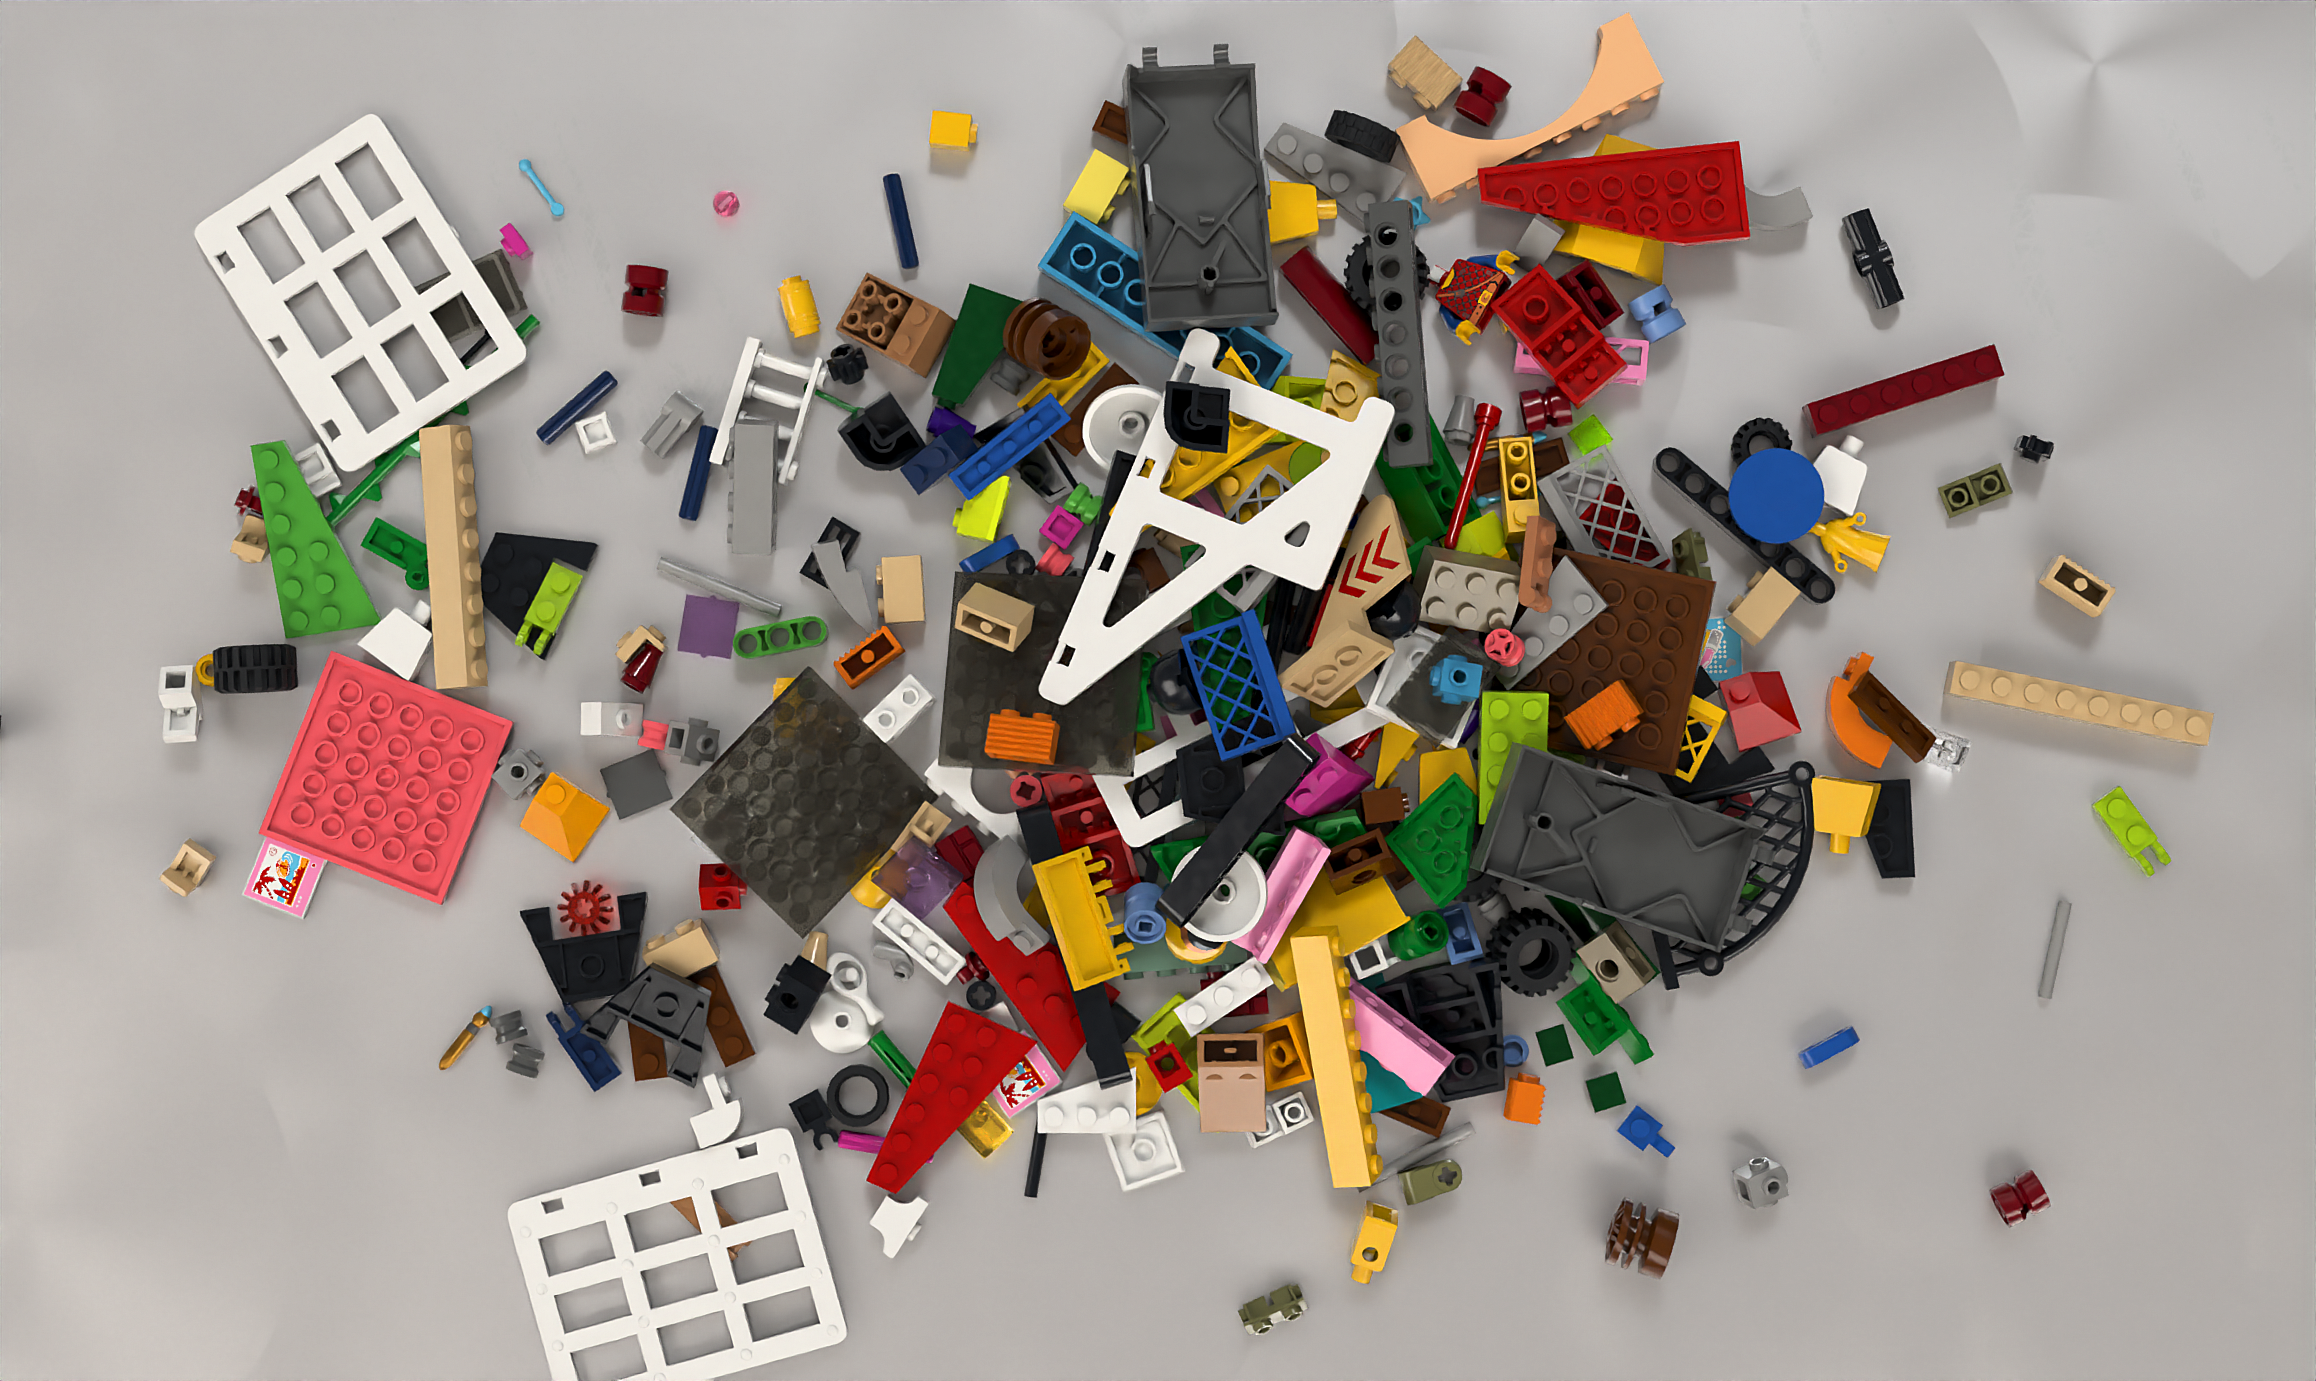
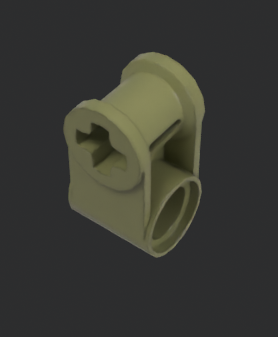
M1443 1159L1428 1165L1416 1166L1397 1174L1407 1205L1417 1204L1437 1195L1453 1191L1458 1188L1462 1181L1461 1167L1451 1159ZM1448 1167L1449 1171H1456L1457 1174L1453 1175V1182L1447 1183L1445 1179H1439L1438 1176L1442 1175V1168Z

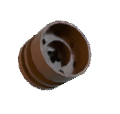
M1034 297L1019 304L1008 317L1003 331V345L1007 354L1014 360L1028 368H1032L1047 379L1059 381L1070 377L1080 369L1089 353L1091 333L1087 323L1078 316L1063 310L1045 298Z
M1624 1197L1609 1225L1606 1237L1605 1263L1615 1265L1622 1252L1621 1268L1627 1269L1635 1256L1639 1258L1638 1273L1661 1279L1675 1243L1679 1225V1214L1662 1208H1656L1650 1220L1645 1219V1203L1639 1202L1634 1215H1632L1633 1200Z

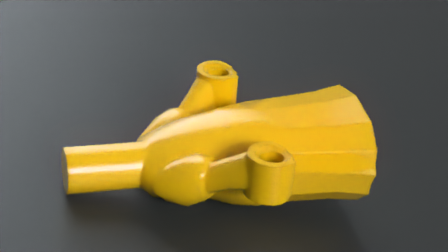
M1858 512L1846 519L1835 518L1826 524L1817 521L1808 531L1820 536L1824 550L1830 553L1835 570L1839 573L1845 572L1848 567L1847 561L1842 559L1840 553L1860 562L1877 573L1891 536L1851 527L1854 524L1861 526L1865 523L1867 516L1863 512ZM1862 516L1863 521L1859 522L1857 517ZM1839 563L1844 564L1843 569L1839 568Z

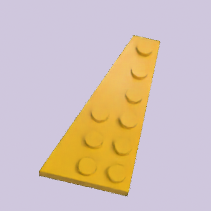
M1230 346L1216 370L1261 387L1232 346ZM1229 411L1228 420H1230L1227 454L1193 451L1178 445L1161 485V493L1185 502L1275 437L1280 431ZM1148 459L1145 463L1146 466L1138 476L1148 479L1156 461ZM1116 504L1114 505V507H1113V508L1111 509V511L1109 512L1110 517L1112 516V513H1113V511H1114V509H1115ZM1146 525V526H1144L1142 532H1144L1146 529H1148V528L1151 527L1152 525Z

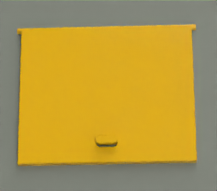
M1322 866L1273 951L1271 958L1285 982L1283 987L1286 990L1298 983L1290 937L1300 928L1338 925L1339 936L1343 937L1345 943L1344 958L1411 921L1410 916H1405L1383 876L1336 896L1325 868Z

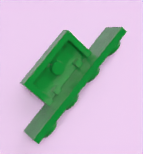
M1576 952V958L1571 959L1574 968L1569 973L1578 985L1556 1002L1558 1007L1593 1056L1599 1054L1614 1041L1618 1040L1635 1065L1651 1058L1654 1053L1650 1049L1647 1039L1637 1031L1630 1021L1628 1012L1618 1003L1615 1004L1612 998L1604 993L1600 982L1591 970L1583 965L1579 954Z

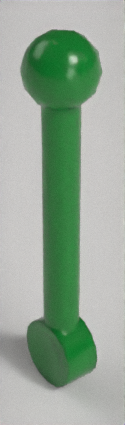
M808 383L804 385V392H806ZM819 389L815 391L816 396L849 412L854 413L859 408L863 409L861 406L854 407Z

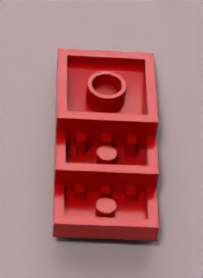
M1540 263L1489 305L1510 333L1577 409L1581 408L1628 368L1627 363L1607 343L1604 335L1583 314L1582 308Z
M1085 761L1040 774L1063 854L1089 846L1093 859L1085 861V866L1102 860L1105 861L1106 867L1096 873L1091 872L1088 875L1092 885L1106 879L1111 880L1113 887L1095 893L1096 898L1102 895L1109 897L1127 891L1131 886L1141 883L1131 848L1124 841Z

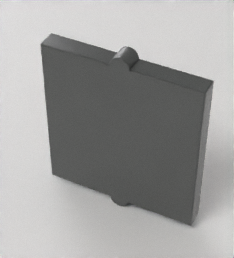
M654 749L600 770L608 790L606 796L611 798L619 820L673 799L665 779L667 773L661 769Z

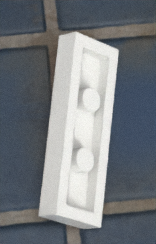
M894 897L891 898L872 921L877 928L946 986L966 963L965 957Z
M1253 956L1173 1010L1190 1036L1193 1037L1274 982L1261 962Z

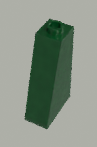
M971 283L969 284L932 391V396L938 399L937 405L944 406L950 410H955L956 405L965 407L1005 351L1003 331L1006 321L1013 310L1023 301Z

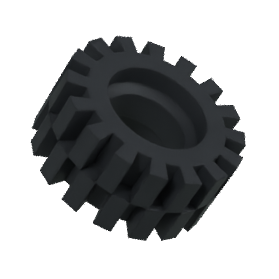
M1761 417L1748 421L1739 428L1732 438L1731 450L1733 451V461H1736L1738 467L1751 456L1749 444L1758 435L1770 438L1774 448L1791 450L1793 444L1792 440L1789 439L1788 430H1784L1780 422L1776 423L1771 418L1762 419Z

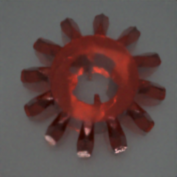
M590 880L584 881L583 891L577 883H572L571 889L574 896L569 892H562L561 896L569 901V903L558 904L557 907L558 910H568V914L560 918L561 923L572 919L573 922L569 926L570 932H575L581 924L582 936L588 935L589 924L596 934L600 933L601 927L597 921L609 925L611 920L604 916L603 913L614 912L613 906H604L603 903L612 898L611 894H604L600 897L599 894L603 889L601 884H597L591 892ZM585 899V903L591 902L593 904V908L589 910L591 914L589 917H587L586 913H579L578 909L582 907L581 901Z

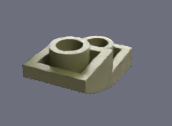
M2002 463L1938 488L1949 518L2013 493Z

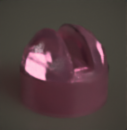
M724 190L717 193L714 197L713 207L718 215L728 218L738 212L740 202L733 192ZM730 195L732 200L721 210L718 206Z

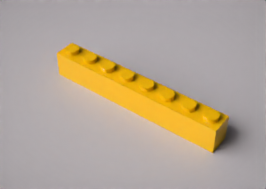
M1338 925L1303 927L1290 937L1333 1186L1334 1188L1371 1186L1382 1173L1383 1161L1382 1157L1377 1154L1376 1149L1377 1128L1375 1124H1372L1371 1120L1372 1098L1370 1093L1366 1091L1367 1069L1365 1063L1361 1062L1360 1057L1361 1035L1355 1028L1356 1006L1354 1000L1350 999L1348 988L1350 985V972L1344 965V939L1342 936H1339Z

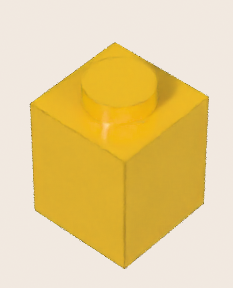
M933 110L929 138L930 147L969 152L970 143L976 144L978 124H973L972 114Z

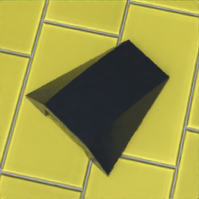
M1481 957L1451 965L1448 961L1416 968L1375 987L1380 999L1383 998L1386 1004L1456 1056L1433 1086L1442 1103L1505 1090L1500 959Z

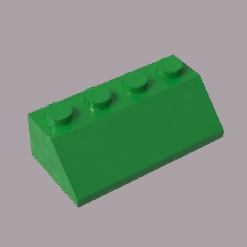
M1430 412L1433 465L1393 469L1389 467V462H1384L1382 448L1375 462L1380 477L1384 481L1415 543L1426 536L1433 542L1447 534L1463 479ZM1404 425L1398 431V438L1401 442H1408L1413 436V429L1410 425ZM1472 495L1463 526L1482 517Z

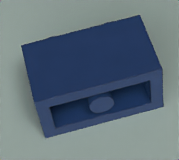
M959 424L940 434L902 466L900 471L916 493L920 495L940 484L948 477L947 474L979 450V448L962 425Z

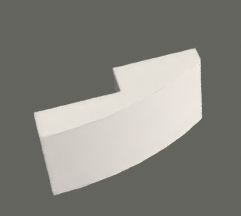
M1298 1091L1266 1106V1132H1245L1252 1148L1255 1149L1315 1120L1302 1092Z

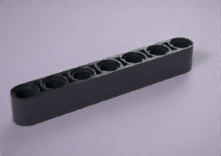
M1668 447L1655 455L1652 466L1657 476L1767 569L1773 567L1801 591L1799 596L1812 605H1820L1833 598L1836 588L1833 580L1789 542L1776 544L1775 554L1773 556H1766L1760 548L1762 542L1748 535L1738 533L1735 527L1736 523L1729 510L1728 491L1685 454L1676 448ZM1663 455H1671L1676 459L1677 467L1675 471L1668 472L1661 467L1660 462ZM1688 476H1696L1701 480L1702 488L1700 492L1692 493L1686 488L1685 483ZM1713 497H1721L1725 500L1727 505L1725 513L1717 514L1711 509L1710 504ZM1789 560H1795L1801 565V573L1797 578L1789 576L1786 572V564ZM1814 581H1820L1826 587V594L1822 599L1814 597L1811 593V585Z
M1297 733L1292 734L1161 895L1155 907L1177 927L1182 928L1316 765L1322 754Z

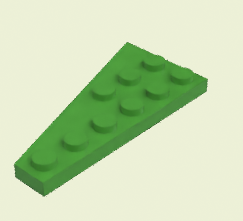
M280 440L251 445L286 639L377 625L382 620V617L374 607L367 589L362 585L353 568L354 565L331 523L326 519L320 508L319 501L308 486L303 476L304 474L286 441Z

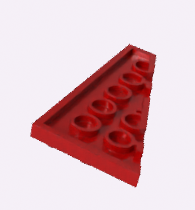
M960 880L942 907L1059 1067L1065 1072L1086 1043V1038L1058 947L1048 941L1045 946L1026 956L1007 936L997 941L981 918L975 900L974 888ZM1103 981L1110 1006H1112L1121 992L1108 982Z
M948 1000L866 1181L897 1194L1038 1041Z

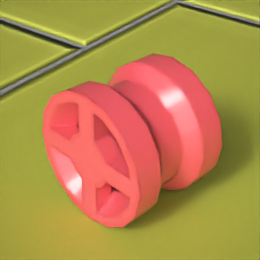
M1052 543L1035 569L1040 573L1046 572L1049 574L1051 581L1057 584L1075 557L1070 554H1063L1059 550V546Z
M1499 628L1493 630L1485 640L1484 647L1488 657L1503 666L1511 667L1517 665L1524 656V642L1506 629ZM1510 644L1509 649H1508V652H1507V651H1506L1507 645Z
M643 719L641 726L644 732L643 736L638 739L637 745L664 750L669 725Z
M1021 775L1011 784L1010 797L1018 806L1026 807L1036 804L1042 798V785L1034 776Z

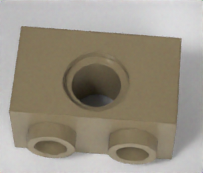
M1617 920L1588 938L1576 951L1583 965L1591 970L1600 982L1604 993L1610 996L1615 1004L1645 986L1656 973ZM1610 960L1614 961L1618 967L1612 965Z

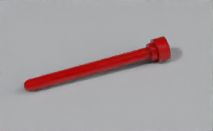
M1480 403L1475 411L1474 420L1478 428L1445 537L1444 547L1446 549L1454 550L1457 546L1489 433L1494 430L1495 426L1499 425L1502 410L1492 404Z

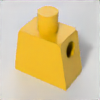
M1269 180L1271 209H1268L1267 212L1271 246L1318 235V220L1337 219L1336 199L1317 200L1315 185Z
M1431 740L1433 752L1419 754L1418 806L1454 772L1459 774L1477 795V779L1466 747L1452 750Z
M1824 775L1812 778L1815 831L1831 833L1830 852L1847 854L1849 853L1851 836L1862 837L1867 835L1880 793V783Z
M1366 1201L1351 1248L1350 1262L1355 1264L1351 1274L1353 1280L1369 1284L1374 1270L1382 1272L1398 1227V1210ZM1367 1247H1373V1248H1375V1249H1373V1250H1368V1249H1366V1248H1367Z

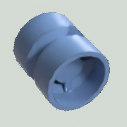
M1665 284L1645 293L1627 305L1635 320L1642 321L1641 331L1646 340L1649 341V345L1686 325L1678 308L1671 307L1673 299Z
M1149 882L1135 884L1126 891L1124 896V932L1128 938L1140 944L1156 942L1166 932V916L1155 907L1156 902L1164 891L1156 884Z

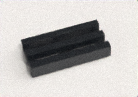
M832 516L817 543L827 541L835 526L840 528L836 536L839 545L846 533H849L851 536L841 552L845 562L861 533ZM811 552L799 573L829 589L824 579L821 578L818 568L815 573L809 571L815 562L813 552Z

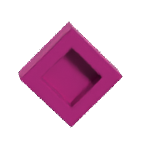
M511 223L500 229V232L505 237L500 242L511 257L517 254L519 258L524 260L533 254L525 240Z
M1057 505L1039 532L1066 551L1084 526V523Z

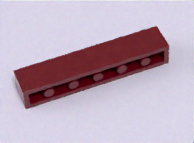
M1995 344L1806 404L1802 409L1811 436L1815 438L1996 380L2005 374Z

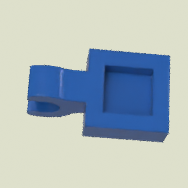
M1637 1105L1616 1130L1642 1151L1650 1144L1668 1158L1675 1150L1672 1144L1657 1134L1663 1125Z

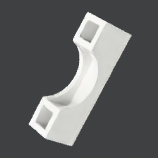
M948 744L925 771L924 775L929 778L925 784L938 795L946 792L954 799L950 805L964 817L968 813L972 814L979 820L975 826L990 838L995 834L1001 839L1008 834L1028 855L1029 853L1016 812L998 814L982 806L972 788V775L975 765L951 744Z

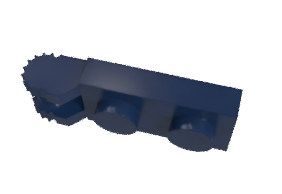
M562 1003L565 1012L571 1017L576 1026L566 1031L560 1018L553 1011L549 1012L546 1017L559 1036L557 1039L590 1087L596 1092L623 1072L603 1043L580 1033L581 1026L586 1019L583 1020L574 1004Z

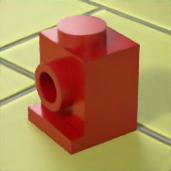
M1162 1040L1147 1049L1150 1055L1145 1058V1061L1164 1093L1193 1077L1191 1070L1174 1042L1167 1045L1165 1040ZM1168 1057L1173 1060L1174 1066L1172 1069L1165 1070L1162 1068L1161 1061L1164 1058Z

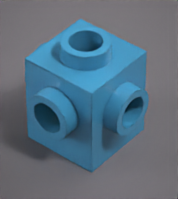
M1448 655L1447 659L1444 658L1437 662V665L1431 669L1429 685L1433 686L1432 695L1440 696L1441 702L1456 705L1461 704V701L1471 702L1477 699L1483 665L1468 663V658L1464 656Z

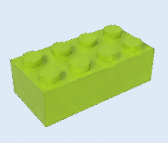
M1480 690L1477 767L1478 805L1476 812V822L1478 824H1485L1512 742L1547 752L1549 693L1544 691Z

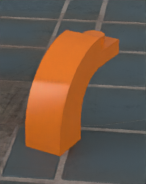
M1859 652L1856 657H1849L1843 670V674L1847 675L1845 679L1833 676L1830 680L1826 694L1827 720L1835 739L1850 756L1869 767L1880 769L1893 741L1888 736L1868 726L1862 719L1858 706L1847 696L1860 675L1869 670L1874 657L1864 652Z

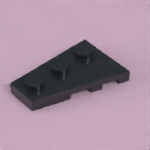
M1028 404L1021 406L978 431L973 437L981 444L989 442L1029 410L1030 407ZM1049 437L1012 466L1020 473V478L1049 504L1071 493L1078 486V483Z
M1910 779L1866 781L1881 784L1871 824L1865 836L1882 879L1915 877Z

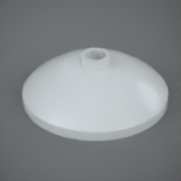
M1136 384L1116 386L1100 394L1088 407L1083 420V440L1091 457L1103 468L1109 470L1113 454L1116 450L1137 456L1163 394L1150 387ZM1129 417H1134L1137 419V421L1135 423H1129L1126 421V419Z
M1200 847L1189 852L1180 861L1173 874L1172 882ZM1247 851L1242 855L1196 914L1185 925L1186 929L1208 941L1226 942L1244 936L1258 924L1266 909L1268 886L1261 866ZM1223 884L1227 885L1230 889L1228 896H1224L1221 893V886Z

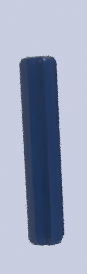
M898 173L888 174L883 177V183L901 266L903 269L915 268L919 266V260L901 178Z
M603 371L536 431L537 436L544 444L550 445L618 384L617 380L609 371Z
M707 425L700 427L678 514L682 519L696 521L698 518L711 467L709 459L718 433V429Z

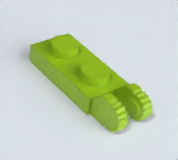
M554 562L552 563L524 618V624L515 640L516 645L522 647L527 642L534 626L543 632L534 645L533 653L539 656L543 653L551 636L555 635L583 580L582 575Z
M2120 786L2115 787L2092 804L2093 809L2128 857L2134 859L2147 877L2152 876L2155 872L2151 863L2140 853L2149 846L2156 858L2165 866L2171 862L2170 856L2157 841L2158 837Z

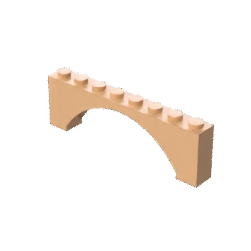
M1629 12L1599 27L1597 31L1600 38L1598 55L1587 86L1580 97L1563 115L1544 128L1511 139H1476L1444 130L1428 122L1426 116L1423 115L1395 129L1397 135L1400 136L1399 145L1428 202L1431 203L1437 200L1438 204H1441L1455 197L1454 191L1465 185L1468 190L1478 186V168L1514 165L1512 161L1524 156L1525 160H1529L1543 152L1542 146L1552 141L1557 146L1572 138L1570 132L1580 127L1587 131L1601 123L1600 117L1610 112L1613 117L1631 108L1630 102L1638 98L1645 102L1658 95V88L1662 86L1664 80Z

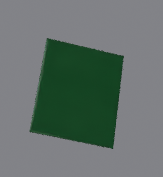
M1564 1024L1535 1032L1546 1067L1574 1058Z

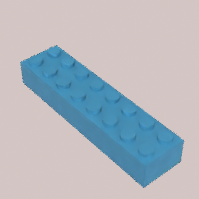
M1073 211L1038 264L1039 271L1176 361H1179L1178 358L1192 330L1144 332L1137 252ZM1250 326L1203 329L1217 335L1221 343L1213 363L1215 370L1224 359L1225 353L1232 346L1261 388L1269 391L1293 356V354ZM1186 363L1185 367L1194 372L1195 368Z

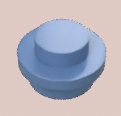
M1518 1035L1504 1036L1505 1066L1518 1067L1522 1065L1529 1054L1526 1041Z

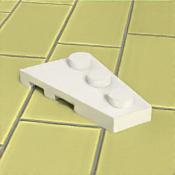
M1136 1067L1130 1068L1133 1081L1101 1090L1097 1079L1038 1099V1133H1136Z

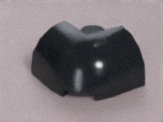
M1166 381L1163 417L1164 426L1170 438L1180 447L1193 451L1227 454L1230 420H1228L1230 389Z
M890 391L865 408H859L840 424L837 430L856 459L863 466L876 471H892L902 467L927 446Z

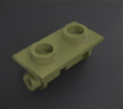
M1688 528L1672 539V552L1676 559L1678 573L1713 580L1710 567H1700L1699 563L1709 561L1705 538L1701 537L1700 532H1692V528Z
M1288 1284L1270 1292L1273 1305L1268 1306L1264 1296L1243 1304V1309L1238 1310V1313L1249 1335L1253 1333L1255 1335L1264 1334L1273 1328V1324L1284 1319L1285 1321L1295 1320L1303 1315L1304 1310L1309 1309L1304 1298L1301 1297L1303 1295L1298 1284L1293 1286Z

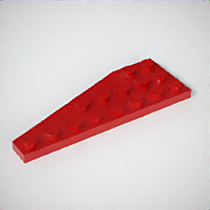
M1739 141L1477 169L1480 201L1482 204L1533 215L1539 213L1547 218L1679 246L1750 239Z

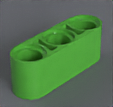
M807 616L741 630L733 639V648L743 658L757 659L822 645L827 640L829 629L822 619L815 616ZM812 622L818 623L822 629L820 637L816 640H808L804 634L805 627ZM778 629H786L789 633V641L783 647H777L772 640L774 632ZM747 635H753L757 640V648L752 653H744L741 649V641Z

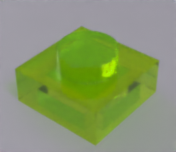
M1594 414L1567 433L1583 456L1603 444L1607 445L1613 440Z

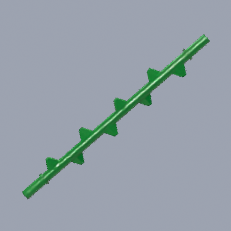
M530 314L515 329L522 341L540 324V321L533 314ZM464 365L465 368H466V370L469 369L470 367H472V366ZM465 400L424 428L437 426L450 412L466 416L469 413L467 401ZM419 431L402 441L390 454L384 453L374 459L376 468L348 496L334 492L329 495L332 512L326 519L331 523L334 530L336 529L335 526L363 498L377 502L382 499L379 483L406 456L421 458Z

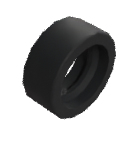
M864 1064L850 1065L838 1071L831 1079L826 1092L827 1105L832 1115L842 1124L851 1127H864L877 1121L886 1111L890 1099L889 1086L884 1076L875 1068ZM861 1076L867 1078L874 1084L877 1090L875 1106L871 1111L863 1115L848 1113L839 1101L841 1085L851 1077Z

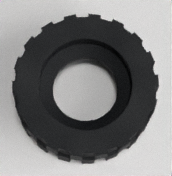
M1334 110L1324 134L1333 143L1384 163L1391 162L1400 141V136L1388 127L1366 117L1340 110Z

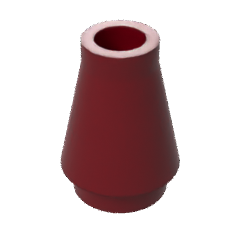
M646 643L641 652L623 669L622 673L624 675L620 681L636 692L643 694L646 688L650 689L663 652L657 647Z

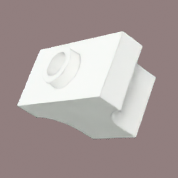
M581 702V735L642 736L643 704Z
M1388 933L1343 958L1345 967L1349 969L1350 977H1353L1355 980L1363 979L1402 961L1390 949Z
M888 1193L869 1222L884 1237V1248L882 1250L884 1254L893 1259L906 1238L911 1242L922 1227V1224L917 1221L930 1200L919 1194L911 1201H901Z

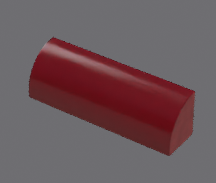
M1306 245L1280 266L1279 272L1355 358L1367 367L1375 360L1374 345L1379 344L1378 331L1373 330L1372 317L1352 299L1351 293L1313 250Z

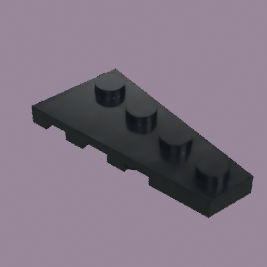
M1116 450L1113 454L1082 576L1086 577L1089 567L1093 563L1111 518L1109 512L1121 495L1137 457L1135 455ZM1145 459L1144 464H1143V466H1142V468H1141V471H1142L1143 468L1146 466L1145 463H1146V461H1147L1148 459ZM1106 551L1098 570L1109 572L1116 555Z

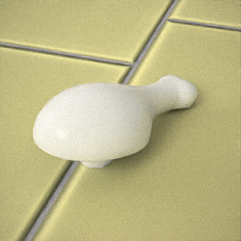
M837 952L832 954L827 960L826 971L832 974L829 980L831 986L841 995L856 1001L866 1013L867 1022L870 1025H876L884 1019V1014L882 1010L873 1004L868 995V977L864 966L858 959L848 953Z

